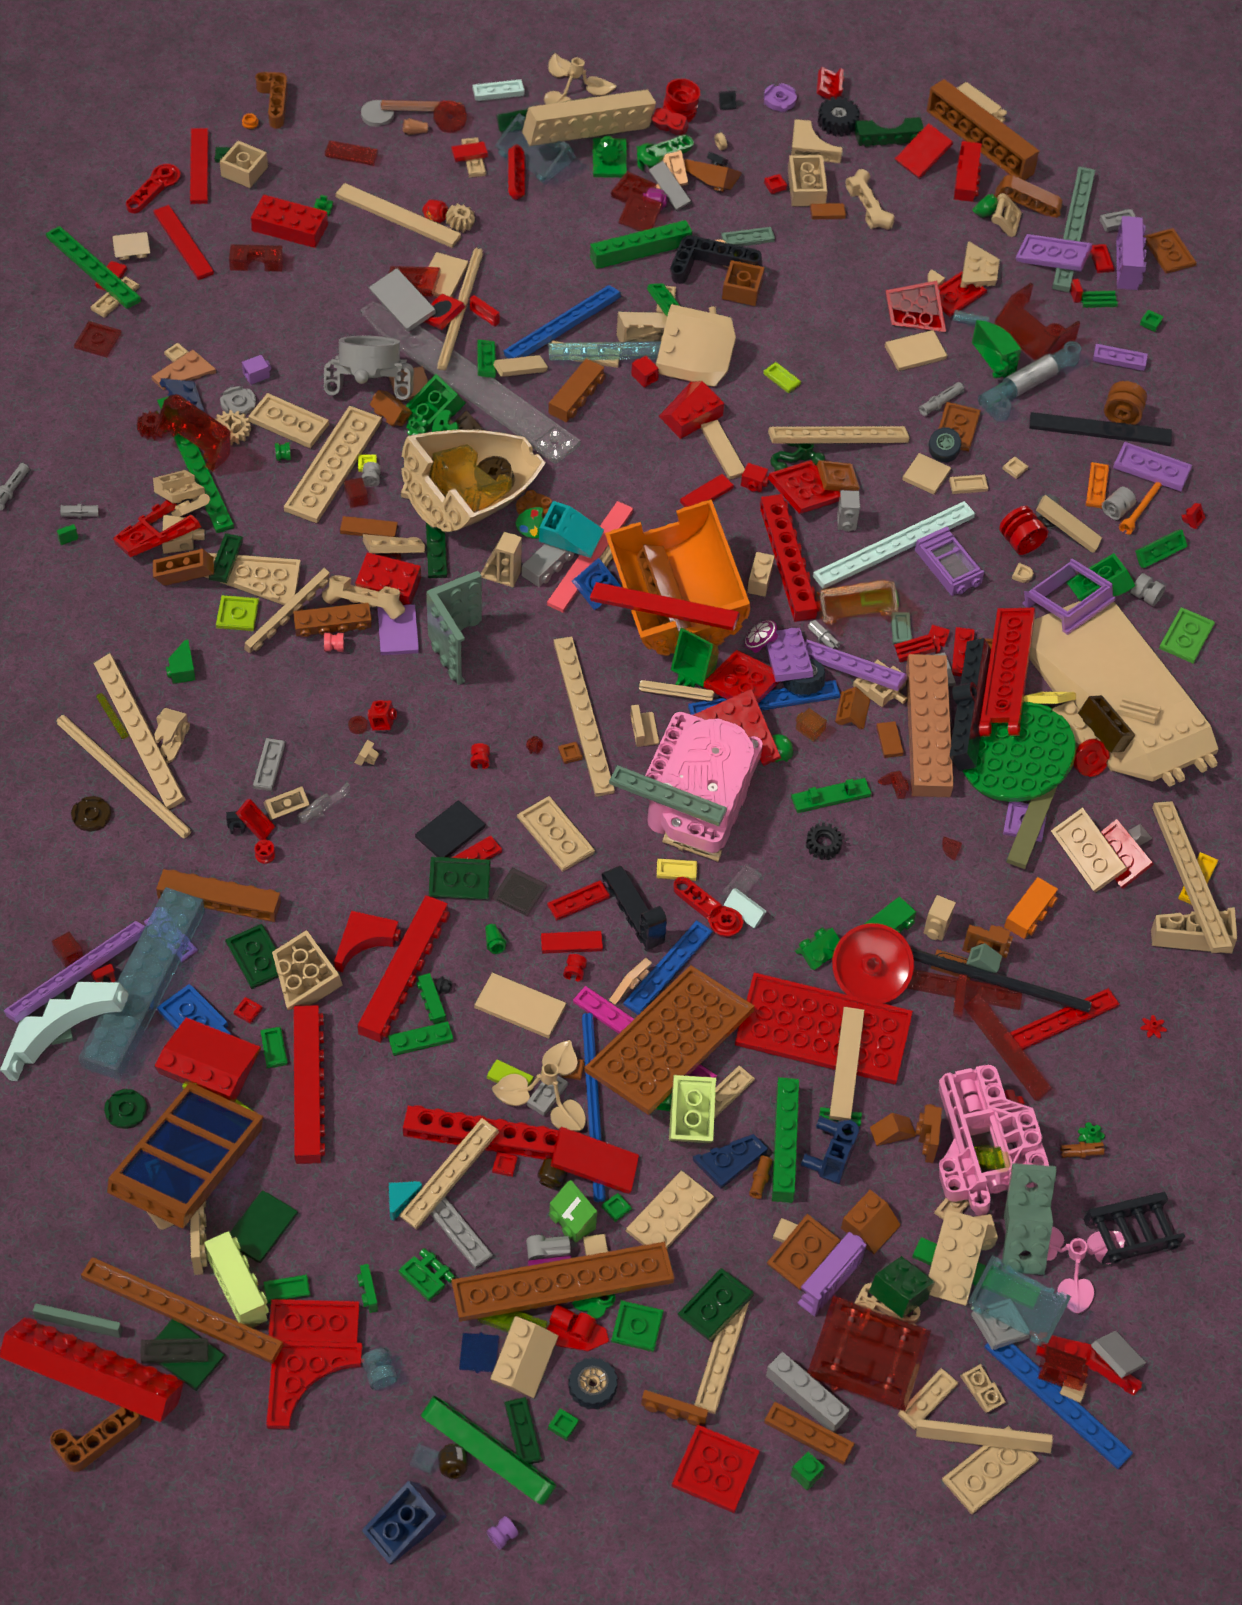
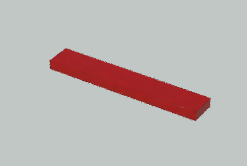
M191 128L190 204H208V128Z
M166 205L153 210L155 217L197 280L214 275L213 269L171 207Z
M1107 988L1083 999L1092 1003L1089 1012L1065 1007L1005 1034L1004 1038L1014 1053H1017L1118 1007L1119 1003L1110 989Z

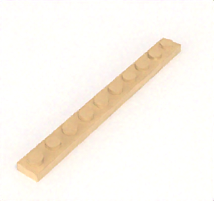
M573 638L554 639L556 654L595 797L614 794V786L609 784L611 775Z
M109 653L96 661L94 665L166 808H174L186 799L115 659Z
M1173 801L1154 803L1153 811L1211 953L1230 952L1233 947Z

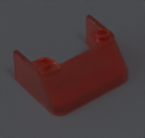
M1029 283L1011 295L996 317L994 324L1007 331L1020 346L1021 350L1036 361L1045 355L1052 357L1076 341L1080 322L1076 321L1067 328L1058 323H1052L1045 327L1023 309L1030 302L1033 284Z

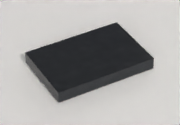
M458 800L415 834V838L436 857H449L484 829L485 823Z

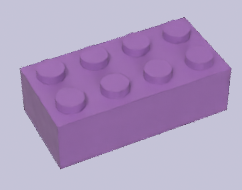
M1122 216L1116 238L1117 288L1138 290L1139 284H1142L1143 281L1142 272L1146 270V262H1143L1146 257V250L1143 249L1146 237H1143L1145 225H1143V218Z

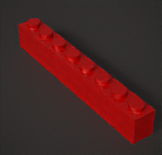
M425 895L358 1023L359 1035L380 1043L384 1037H388L391 1031L390 1024L392 1020H397L400 1013L399 1007L401 1004H405L408 998L407 991L409 987H414L417 972L423 970L425 956L431 954L434 939L440 937L442 923H447L449 919L448 903Z
M319 1005L294 1006L295 1164L321 1163V1156H325V1143H321V1137H325V1124H321V1118H325V1107L320 1103V1099L325 1098L324 1086L320 1087V1081L324 1080V1068H320V1062H324V1049L320 1050V1044H324V1032L320 1031V1026L324 1025L323 1013H319Z

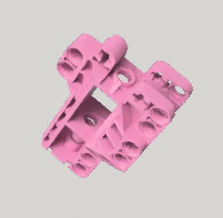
M992 1065L979 1066L974 1070L972 1068L956 1071L955 1074L947 1073L939 1080V1092L954 1139L945 1157L939 1163V1177L945 1197L952 1202L968 1199L970 1208L975 1212V1215H986L990 1210V1194L1008 1191L1012 1163L1049 1166L1034 1110L1031 1107L1006 1099L998 1071ZM990 1132L1001 1169L981 1173L970 1136ZM1013 1143L1014 1149L1009 1150L1007 1144ZM952 1168L953 1171L947 1172L944 1169ZM1031 1182V1183H1028V1184L1026 1185V1187H1028V1188H1033V1187H1035L1037 1184L1034 1183V1182ZM954 1186H955V1187H958L959 1189L953 1191V1190L950 1189V1187H954Z

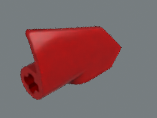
M556 1305L546 1330L558 1335L555 1346L590 1351L609 1342L606 1328L598 1325L592 1316L585 1313H579L578 1315L560 1305Z

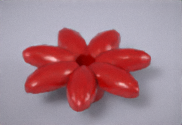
M1154 1015L1151 1016L1150 1020L1142 1019L1146 1025L1141 1026L1140 1029L1143 1031L1148 1030V1038L1154 1033L1160 1039V1032L1167 1031L1166 1028L1161 1026L1164 1023L1163 1019L1156 1021Z

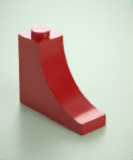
M351 911L334 960L335 970L343 972L347 963L355 955L366 949L378 946L394 947L395 941H399L401 936L398 921Z

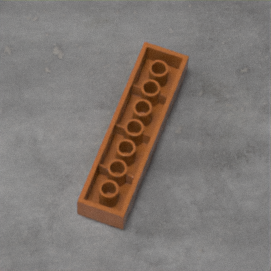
M943 79L930 87L927 105L928 113L963 140L982 143L981 153L1009 175L1024 181L1034 175L1039 150L1036 147L1032 146L947 80Z

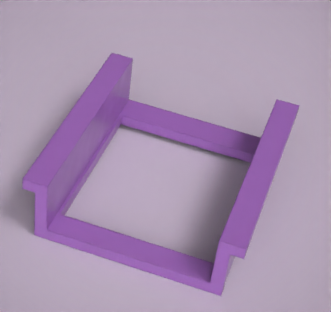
M1070 559L1068 564L1029 592L1024 591L1025 601L1023 605L1026 608H1030L1037 603L1062 619V632L1068 635L1114 602L1115 597L1113 596L1111 582L1076 560ZM1075 570L1101 586V588L1069 611H1066L1045 597L1075 576Z

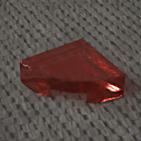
M943 836V851L947 853L946 855L950 859L955 861L962 843Z

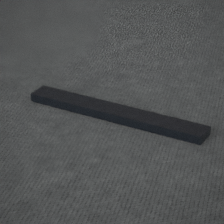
M1035 412L1030 413L1029 429L1171 446L1172 429Z

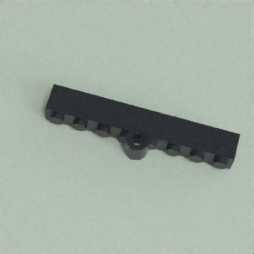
M985 638L967 641L961 684L953 686L952 689L957 710L949 757L958 771L977 767L981 739L979 724L991 655V648Z

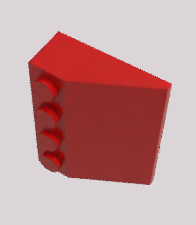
M186 1017L164 1046L155 1064V1068L163 1076L186 1085L191 1082L235 1103L261 1047Z

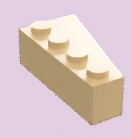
M1228 908L1227 911L1218 910L1233 947L1230 952L1221 953L1232 954L1237 941L1235 908ZM1195 911L1188 915L1174 913L1155 916L1151 929L1152 946L1211 952Z

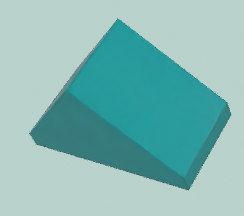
M419 1181L389 1183V1210L392 1221L401 1214L422 1189V1183Z

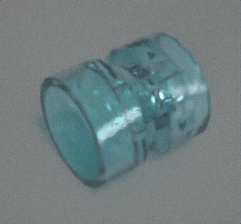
M374 1349L362 1356L361 1362L365 1372L368 1373L367 1379L371 1389L378 1390L393 1385L398 1380L395 1368L391 1365L392 1360L388 1349Z

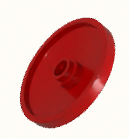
M877 923L863 924L848 931L836 945L832 958L833 975L837 985L844 994L882 1004L890 1002L903 993L911 981L914 970L913 954L905 938L893 928Z

